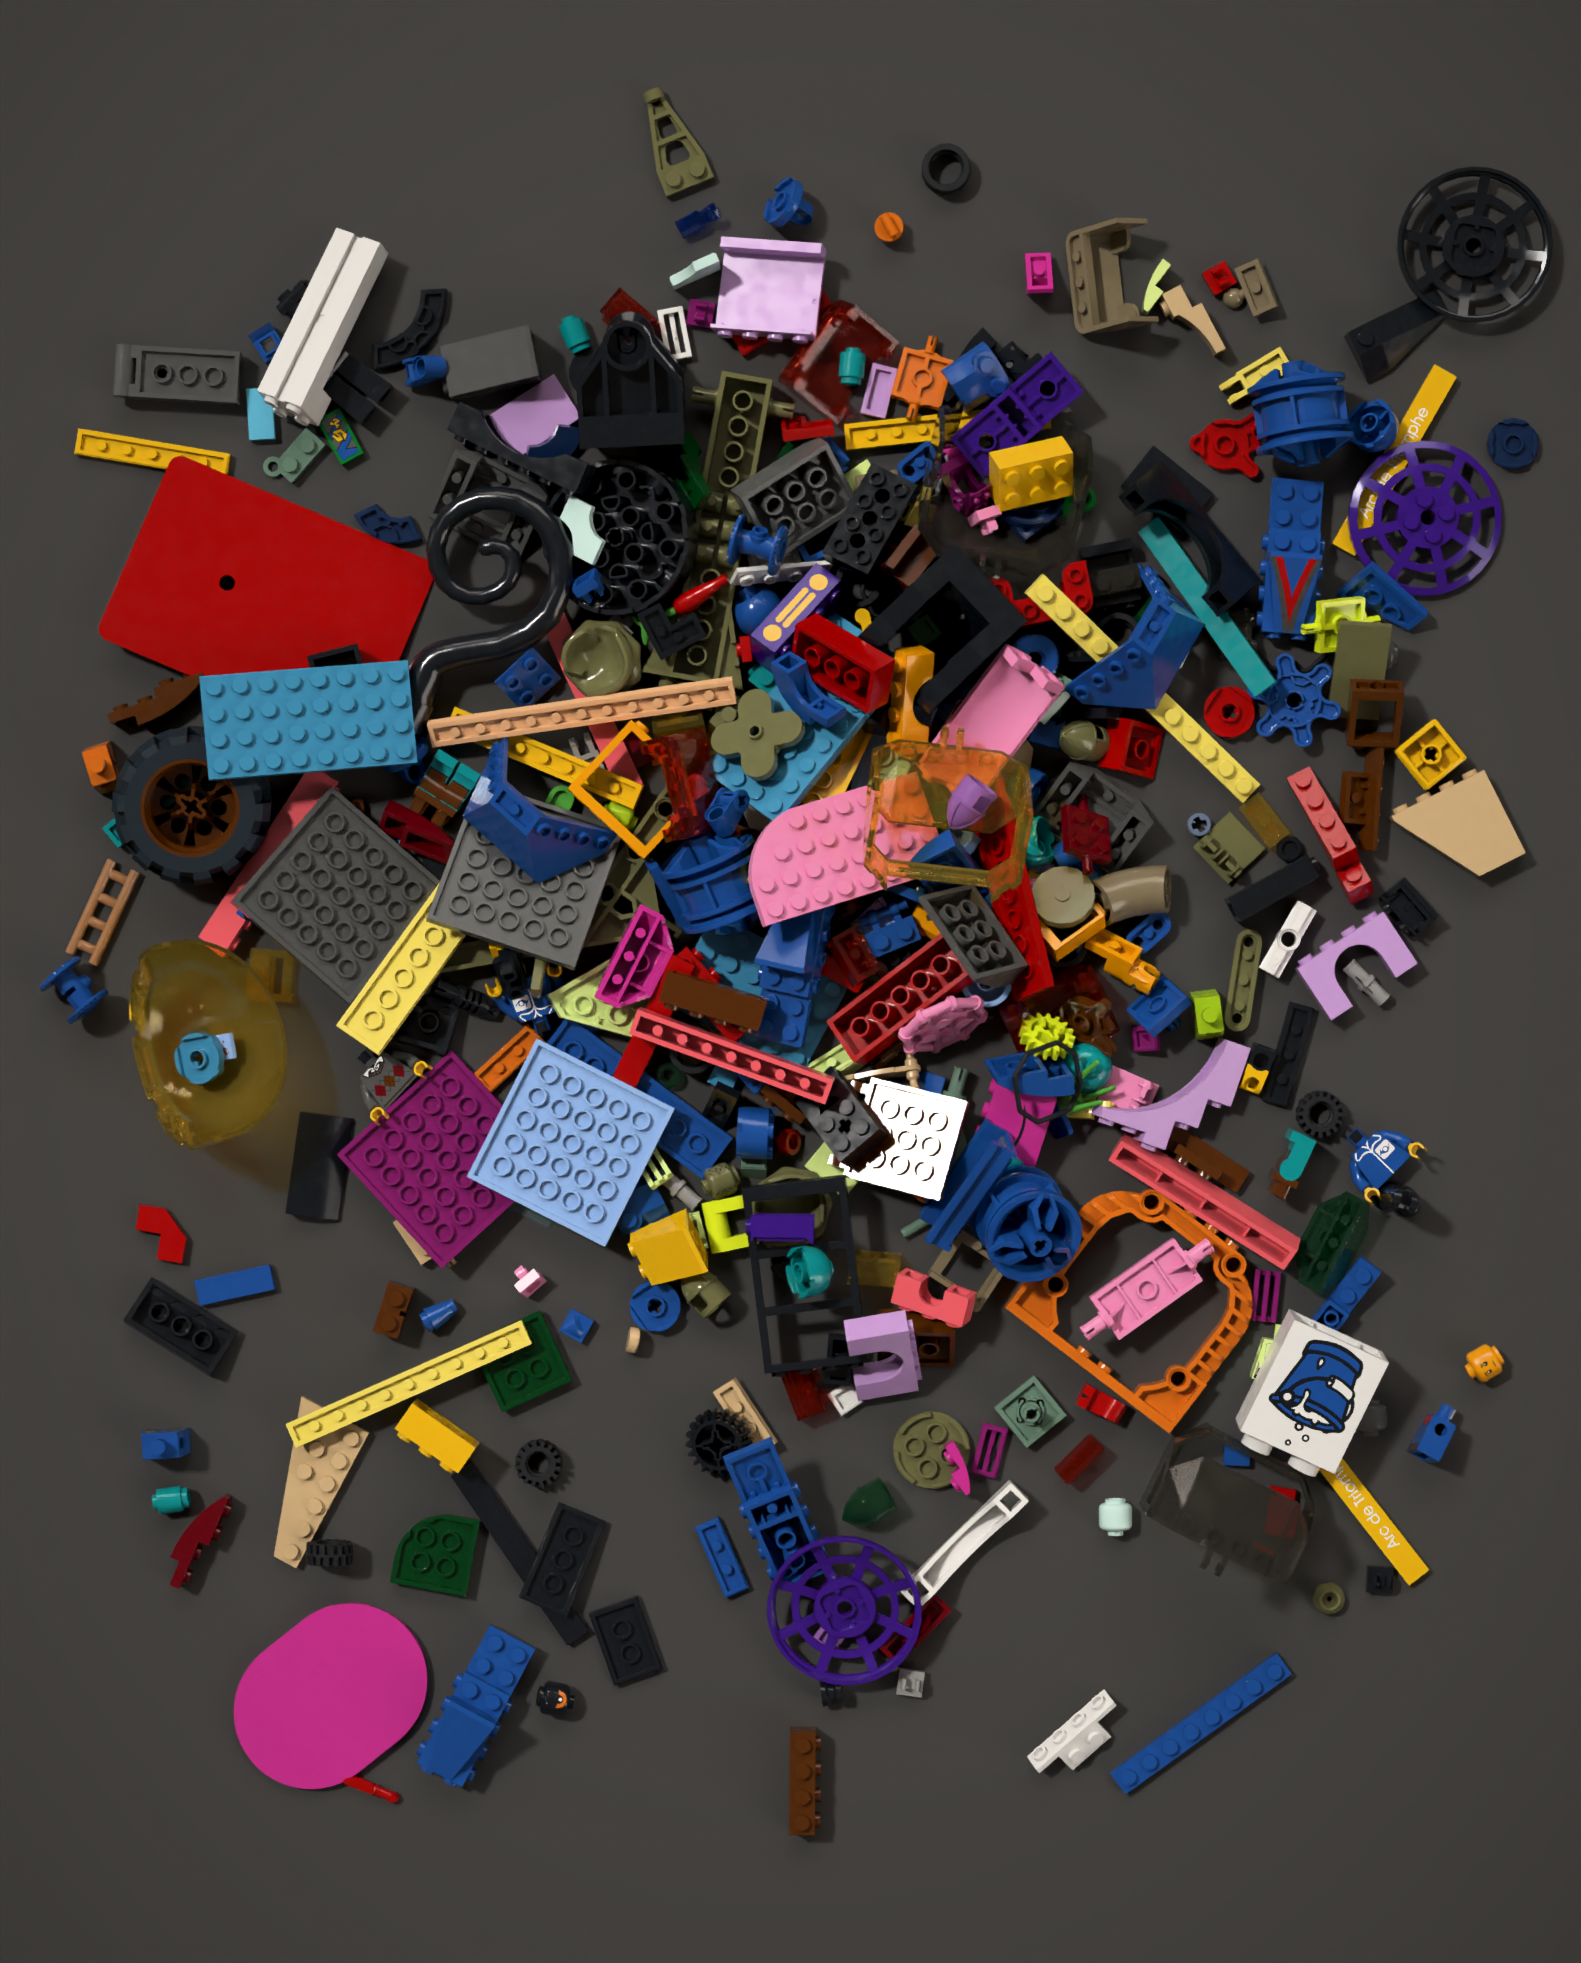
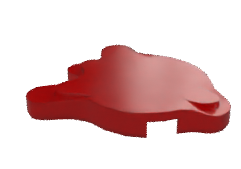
M1254 413L1238 421L1230 419L1213 421L1200 434L1190 439V449L1197 453L1209 467L1220 471L1237 470L1250 479H1254L1259 474V467L1249 457L1250 452L1256 451V448L1261 446L1255 435Z

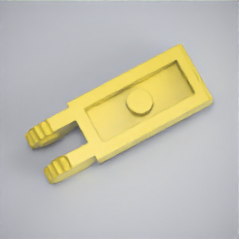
M1278 347L1238 371L1234 377L1219 385V388L1223 391L1231 388L1238 381L1241 383L1244 389L1231 395L1227 400L1229 405L1245 397L1247 389L1272 370H1280V374L1283 376L1281 364L1289 361L1281 347Z

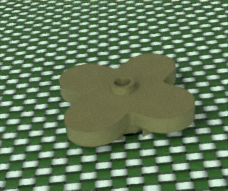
M752 689L746 692L739 700L738 720L723 723L714 730L711 736V746L723 758L741 757V766L746 775L752 780L762 781L771 777L776 771L778 765L777 754L780 750L792 747L801 741L805 733V725L802 719L792 711L775 713L774 702L769 694L761 689Z

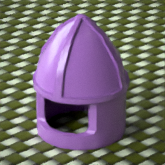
M966 773L955 790L951 791L947 808L949 827L952 829H963L975 824L982 817L986 816L984 812L997 799L998 795L983 782Z

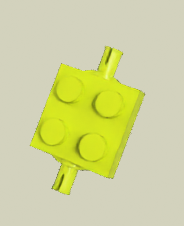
M1362 596L1316 601L1315 622L1301 624L1303 629H1300L1303 635L1315 634V652L1320 654L1329 653L1336 650L1340 620L1381 623L1378 622L1381 621L1379 615L1367 617L1365 611L1366 598Z

